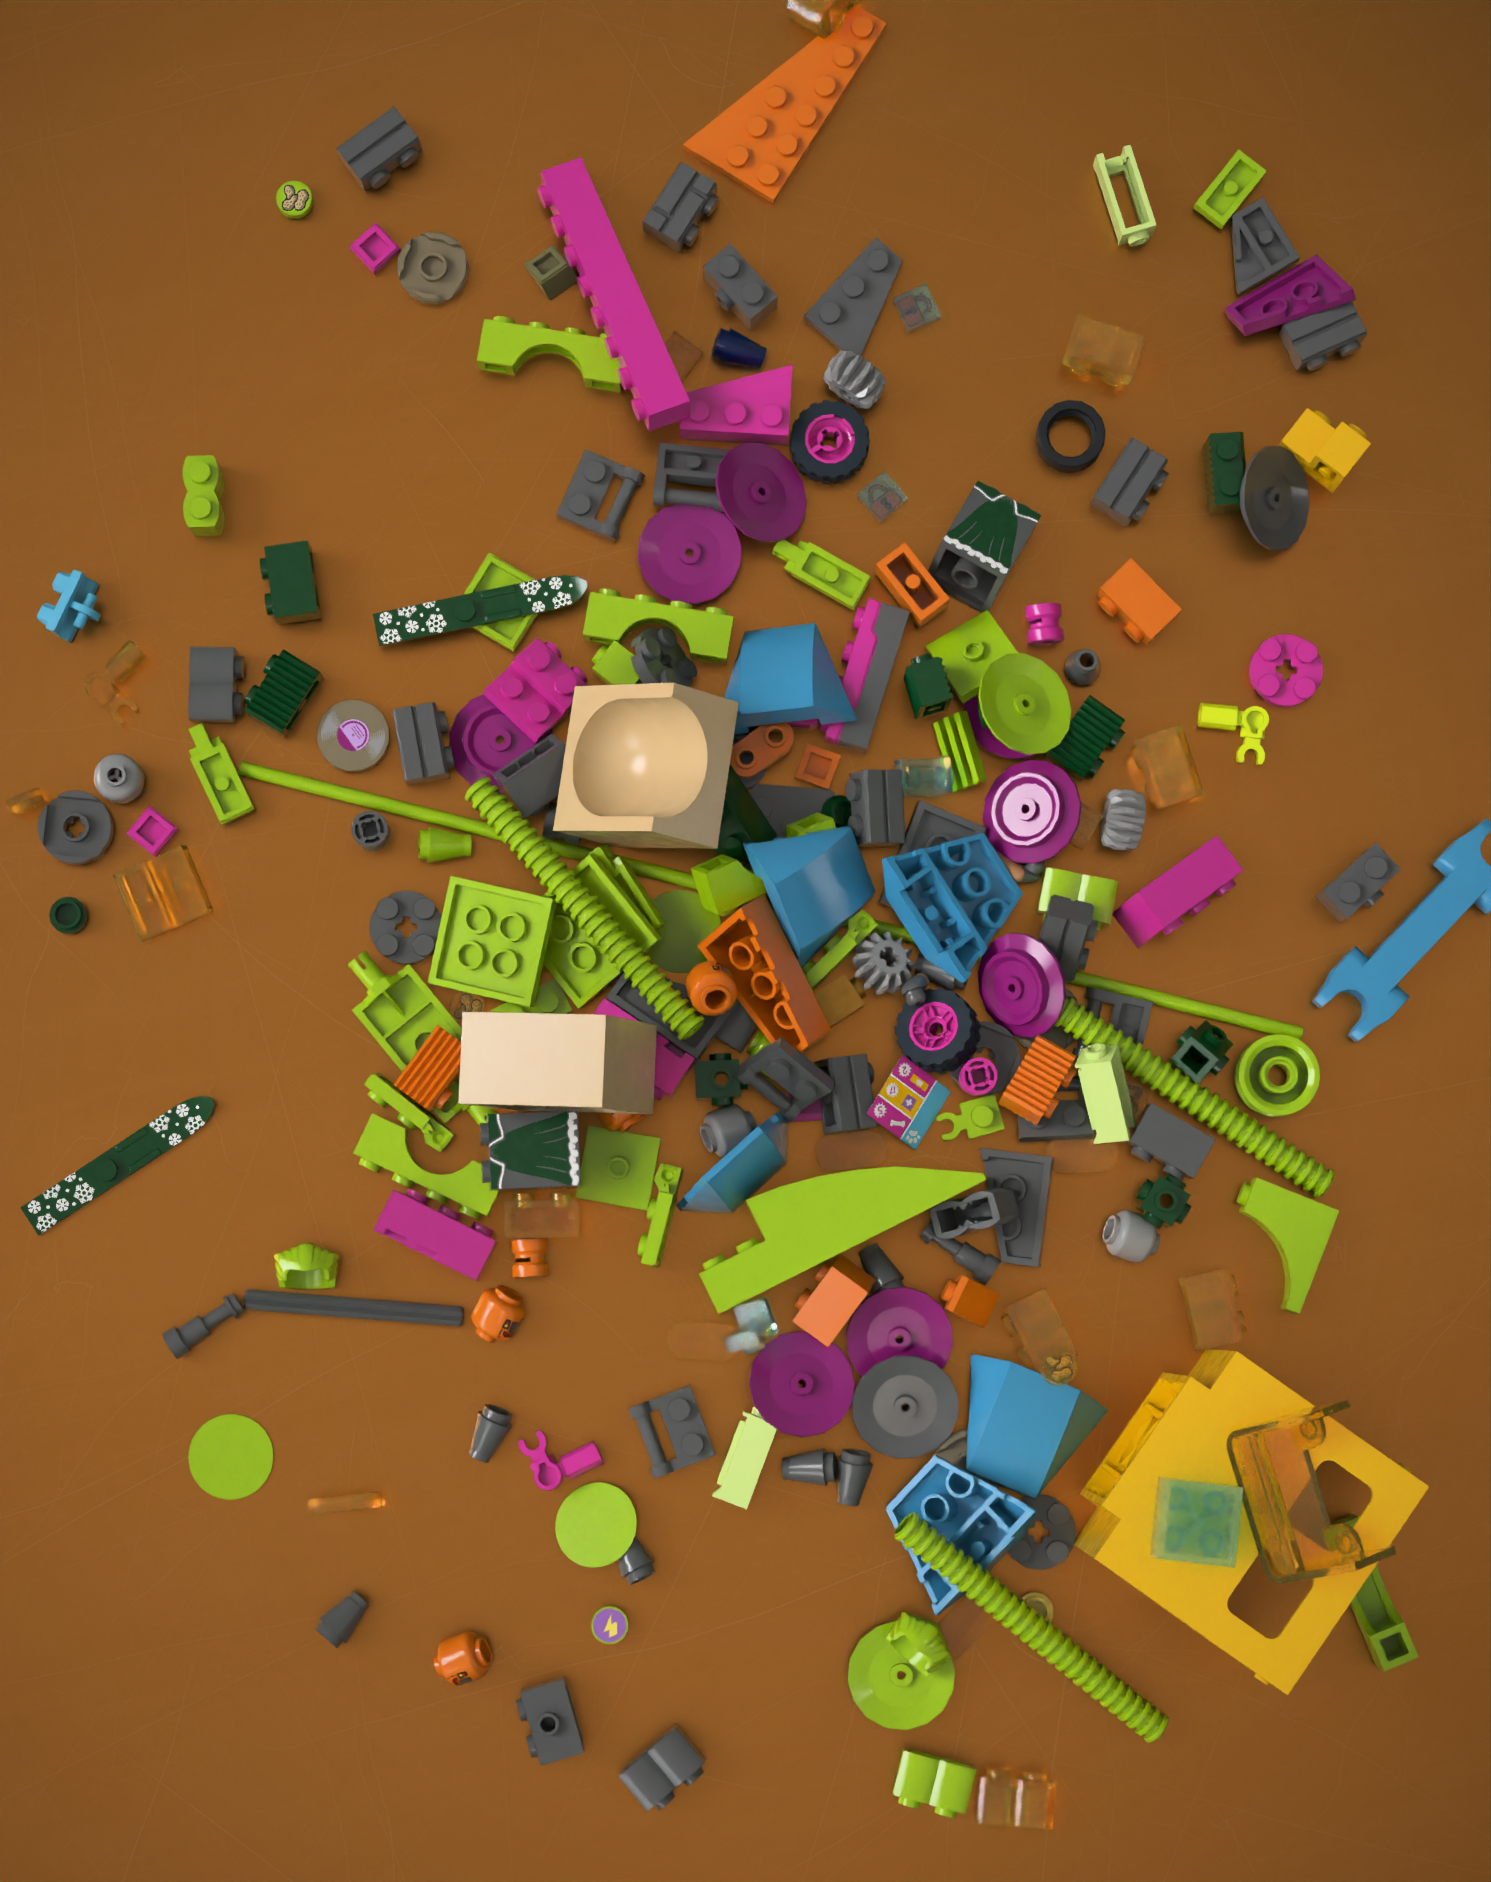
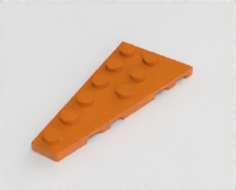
M854 6L683 144V150L774 204L885 31L887 23L861 7Z

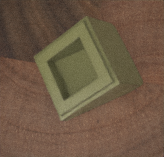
M554 245L524 265L549 300L554 299L577 282V276L573 268L569 266L565 257Z

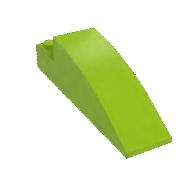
M894 1166L822 1175L780 1186L745 1200L764 1241L758 1243L755 1237L737 1246V1255L725 1260L721 1254L703 1263L705 1271L699 1273L700 1278L718 1314L985 1181L986 1178L983 1173Z

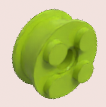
M1274 1034L1253 1042L1241 1053L1235 1066L1234 1081L1240 1098L1251 1110L1268 1117H1282L1301 1110L1313 1099L1319 1086L1320 1069L1314 1053L1305 1043L1289 1035ZM1272 1066H1279L1285 1071L1286 1080L1282 1086H1276L1270 1082L1268 1072Z

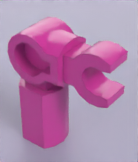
M536 1432L540 1443L535 1450H530L525 1440L518 1441L521 1452L531 1457L533 1463L530 1464V1468L534 1474V1481L543 1490H556L561 1486L563 1478L568 1476L572 1480L604 1464V1460L594 1441L561 1456V1462L556 1463L553 1454H547L548 1440L543 1432Z

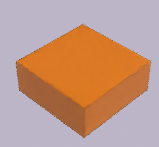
M807 743L794 779L829 790L841 755Z

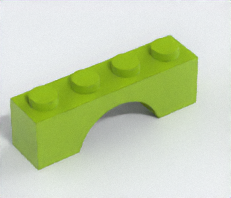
M495 316L493 320L484 319L477 356L479 370L515 376L518 369L528 359L539 354L554 353L568 358L578 367L583 376L585 387L621 393L622 388L618 376V369L621 367L617 358L611 359L608 355L604 339L607 338L606 333L600 334V337L588 336L585 331L577 328H565L564 331L551 330L549 325L541 322H530L529 326L515 324V320L504 316Z
M605 588L599 589V593L590 592L583 629L584 641L611 645L615 640L622 644L625 638L637 628L645 625H662L671 628L683 638L691 659L727 665L734 625V616L727 615V610L717 607H707L706 611L694 610L691 604L682 601H671L670 605L656 603V598L647 595H635V599L620 597L621 593L619 591Z
M816 812L787 825L785 828V838L836 828L834 819ZM724 854L691 867L703 908L717 915L725 916L735 913L740 905L752 901L764 893L767 898L769 897L762 879L755 876L753 869H745L738 860Z
M373 1113L371 1114L353 1154L361 1157L359 1165L376 1173H379L381 1167L394 1172L391 1180L411 1189L414 1183L428 1188L426 1196L443 1204L446 1203L448 1198L461 1204L458 1211L479 1220L481 1214L490 1216L501 1191H489V1183H482L480 1163L472 1160L464 1168L451 1174L439 1175L427 1172L416 1163L411 1155L408 1143L409 1130Z
M1351 1514L1318 1528L1328 1551H1334L1341 1545L1360 1516ZM1376 1565L1350 1605L1376 1667L1385 1672L1419 1656L1404 1621L1388 1595Z

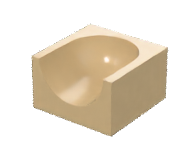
M677 683L575 686L553 831L621 848L717 849L739 702Z
M462 1012L458 1103L519 1111L653 1114L657 1025L610 1015Z

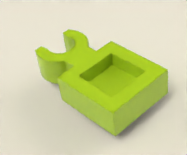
M995 1094L958 1104L961 1112L960 1115L956 1116L953 1113L945 1112L936 1117L937 1122L949 1120L953 1124L952 1132L941 1136L943 1141H950L956 1138L962 1130H966L968 1139H973L1005 1129Z

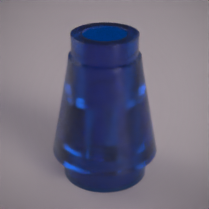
M720 328L711 356L719 358L718 362L761 368L767 348L760 346V344L732 328H729V330Z

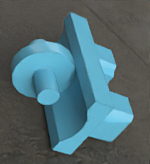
M73 569L71 574L57 573L52 585L53 590L61 594L56 606L45 603L37 614V619L46 625V629L70 643L77 630H83L88 618L98 622L101 616L100 613L93 610L98 599L94 594L99 584Z

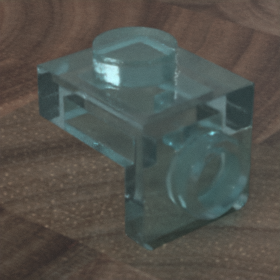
M950 757L899 759L894 761L895 770H902L903 797H938L952 792L954 771L951 767Z
M760 1298L736 1305L733 1311L739 1329L727 1336L724 1341L729 1353L743 1349L744 1354H750L765 1348L764 1342L779 1332L767 1298Z

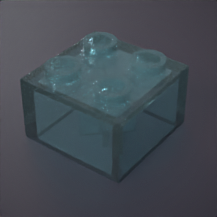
M1158 1476L1150 1556L1156 1559L1235 1568L1243 1487Z

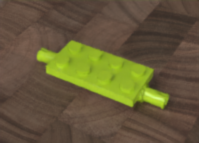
M367 951L357 956L366 966L365 970L355 959L348 964V967L352 969L368 989L366 992L368 996L352 1011L402 1072L437 1025L461 1042L462 1028L410 964L393 976L389 974L385 976L370 958ZM459 1077L449 1088L454 1094L442 1110L437 1107L433 1110L444 1124L448 1123L461 1111H468L479 1126L480 1123H486V1116L488 1114H498L491 1107L459 1104Z

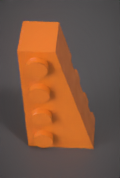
M765 893L739 908L697 945L708 961H717L725 965L731 972L738 991L736 998L771 1044L782 1037L800 1053H803L832 1030Z

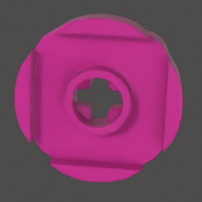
M1292 634L1276 635L1265 640L1254 653L1249 664V680L1253 689L1264 698L1265 702L1279 708L1295 707L1309 699L1320 686L1323 677V664L1316 646L1312 642ZM1284 662H1289L1290 667L1295 668V674H1291L1289 680H1283V675L1276 673V667H1281Z

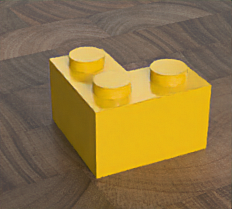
M1307 408L1278 446H1282L1293 453L1302 466L1303 471L1333 493L1371 443L1366 440L1367 435L1356 425H1347L1342 421L1334 429L1331 426V420L1320 411L1312 412Z

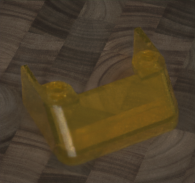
M1348 1399L1299 1410L1233 1431L1227 1438L1228 1456L1260 1560L1266 1575L1275 1583L1285 1584L1357 1571L1396 1554L1394 1546L1364 1551L1361 1539L1352 1526L1345 1523L1331 1525L1308 1450L1320 1446L1326 1438V1427L1323 1417L1351 1407Z

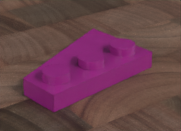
M1314 255L1225 307L1227 318L1247 336L1354 301L1356 298L1353 288L1318 255Z

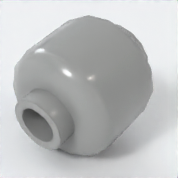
M112 754L104 757L97 764L94 771L96 789L104 798L113 803L125 804L133 801L140 795L144 787L145 776L142 768L131 757L124 754Z
M737 1104L727 1105L706 1114L703 1125L700 1126V1135L706 1149L710 1153L715 1152L718 1156L724 1157L757 1127V1124L750 1111L745 1112Z
M1123 1210L1118 1212L1116 1216H1110L1103 1229L1102 1239L1106 1243L1108 1252L1113 1256L1133 1263L1143 1262L1149 1254L1154 1255L1160 1244V1235L1157 1234L1156 1226L1143 1219L1141 1214L1129 1210Z

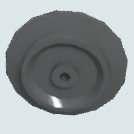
M1265 446L1255 453L1245 469L1240 488V508L1244 521L1256 541L1269 550H1286L1297 542L1306 526L1309 511V491L1303 468L1294 454L1282 446Z
M916 1355L893 1356L876 1363L860 1379L852 1398L853 1420L861 1438L875 1451L893 1458H917L936 1450L951 1435L958 1418V1394L950 1376L935 1362Z

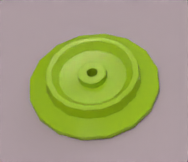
M1025 653L1006 654L989 665L981 677L978 698L982 717L992 734L1008 748L1025 755L1044 754L1059 745L1069 730L1072 710L1068 691L1058 674L1044 661Z
M896 1621L876 1626L859 1640L849 1659L847 1681L853 1701L868 1719L885 1728L909 1730L928 1724L944 1710L953 1693L955 1668L951 1658L946 1660V1663L940 1666L938 1670L927 1677L924 1676L886 1640L891 1628L896 1623ZM899 1671L905 1672L903 1678L897 1677Z

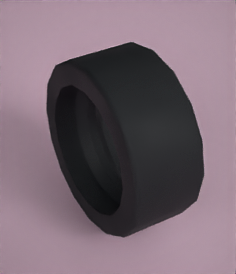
M1066 400L1054 404L1045 411L1036 430L1035 443L1040 457L1048 466L1060 472L1073 473L1086 469L1096 461L1104 446L1106 430L1101 416L1093 407L1082 401ZM1075 416L1084 420L1089 426L1092 435L1091 444L1081 455L1066 457L1057 453L1051 446L1049 440L1050 429L1059 418Z

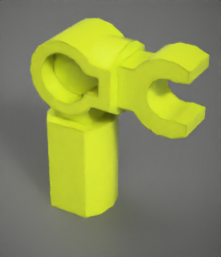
M1200 703L1198 727L1235 731L1236 726L1241 727L1240 738H1243V744L1236 751L1237 763H1243L1245 752L1253 750L1256 754V765L1263 764L1265 752L1260 745V741L1264 740L1265 728L1269 723V715L1265 709L1259 706H1251L1243 711H1238V706Z

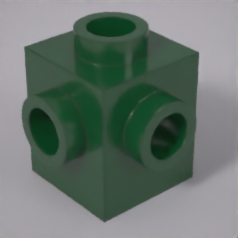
M1205 1020L1197 1029L1190 1026L1177 1040L1181 1047L1170 1060L1199 1084L1209 1072L1216 1076L1230 1059L1225 1054L1233 1046V1043L1227 1038L1222 1029L1211 1025Z
M731 1053L709 1054V1061H695L696 1100H711L712 1106L734 1105L733 1099L741 1098L740 1090L748 1089L747 1084H743L735 1078V1072L739 1067V1059L731 1060ZM719 1074H724L727 1076L728 1082L722 1086L717 1085L714 1081L715 1077Z
M1167 1174L1163 1178L1159 1175L1154 1177L1152 1181L1146 1179L1136 1195V1198L1140 1200L1136 1209L1143 1213V1219L1156 1226L1157 1229H1160L1162 1225L1166 1228L1172 1227L1174 1222L1181 1224L1190 1211L1191 1205L1187 1201L1191 1195L1184 1191L1186 1184L1176 1177ZM1162 1194H1168L1172 1198V1204L1169 1208H1164L1160 1205L1159 1198Z

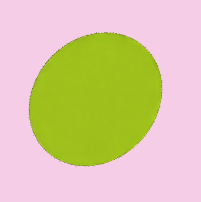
M672 890L654 898L652 901L666 924L657 930L662 940L645 955H648L651 958V962L657 964L659 968L674 973L690 972L699 963L708 961L697 945L721 925L719 915L704 909L699 894L692 891Z
M238 1414L220 1415L202 1425L191 1441L188 1455L190 1471L196 1483L208 1494L225 1500L241 1499L256 1492L269 1477L274 1458L271 1440L262 1426L254 1420Z
M603 1482L588 1483L571 1492L561 1504L555 1522L556 1538L563 1553L576 1564L590 1568L604 1567L620 1559L630 1548L637 1528L635 1508L629 1497L618 1487Z

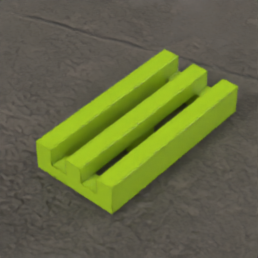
M967 711L957 712L953 716L943 718V720L934 722L933 726L953 792L962 791L987 781Z

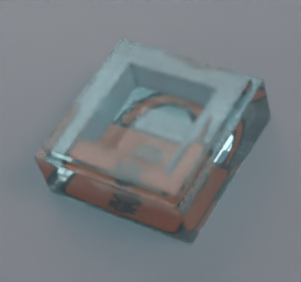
M927 284L893 299V303L908 333L941 319V314Z
M885 471L857 494L858 499L879 523H882L908 501V497Z

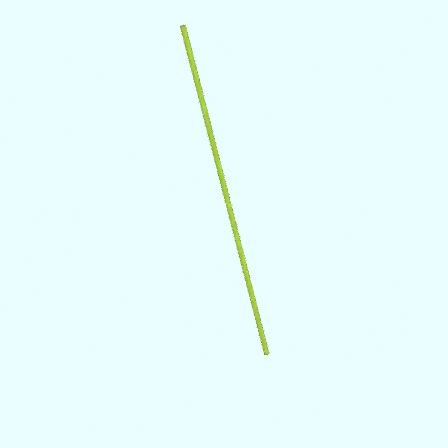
M244 761L241 762L238 774L240 776L499 841L503 839L502 835H496L495 827L490 828L487 822ZM545 839L544 841L545 845L549 844L552 847L551 852L553 854L557 853L559 856L579 861L585 859L594 850L579 845L567 844V842L555 839ZM623 857L629 863L635 875L697 890L693 874ZM875 920L879 926L871 934L876 932L881 936L883 933L890 932L892 939L896 940L903 937L902 942L916 945L905 927ZM848 921L842 927L848 928ZM1078 970L1074 981H1065L1066 983L1085 988L1091 987L1151 1001L1153 1005L1273 1035H1289L1300 1041L1303 1035L1304 1027Z

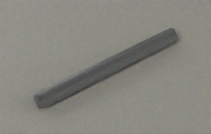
M246 1290L244 1294V1308L248 1310L461 1326L464 1320V1308L461 1306L261 1290Z

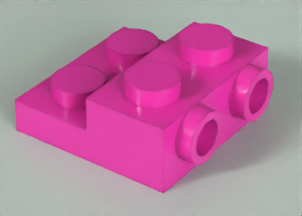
M538 638L515 657L511 665L486 687L483 693L535 744L571 711L575 686H588L586 684L588 682L587 677L581 669L576 666L569 668L560 659L561 652L553 643L549 641L543 643Z

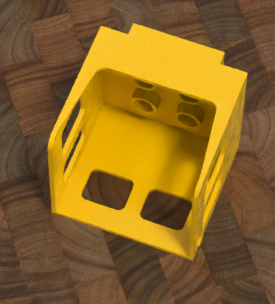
M1206 1349L1188 1376L1162 1373L1088 1480L1080 1495L1097 1506V1508L1076 1537L1074 1545L1255 1673L1254 1677L1265 1685L1270 1683L1288 1695L1429 1486L1412 1475V1471L1409 1468L1389 1459L1239 1352ZM1327 1460L1335 1462L1365 1483L1372 1492L1370 1502L1341 1545L1334 1551L1324 1550L1293 1528L1287 1521L1288 1510L1318 1466ZM1267 1547L1275 1548L1302 1567L1312 1576L1313 1580L1311 1589L1281 1633L1275 1638L1264 1637L1233 1615L1227 1606L1228 1598L1260 1551Z

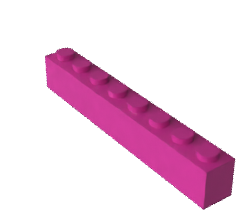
M580 157L541 171L542 186L537 187L539 198L543 207L550 206L554 215L551 217L553 230L557 238L563 236L567 246L564 247V253L567 262L571 268L576 267L580 274V277L577 278L580 291L584 298L590 297L594 306L591 308L594 323L598 329L603 327L607 338L604 339V343L611 359L617 358L621 367L618 369V376L624 390L630 389L633 394L634 400H631V404L637 420H644L648 431H652L688 418L690 416V400L582 158Z

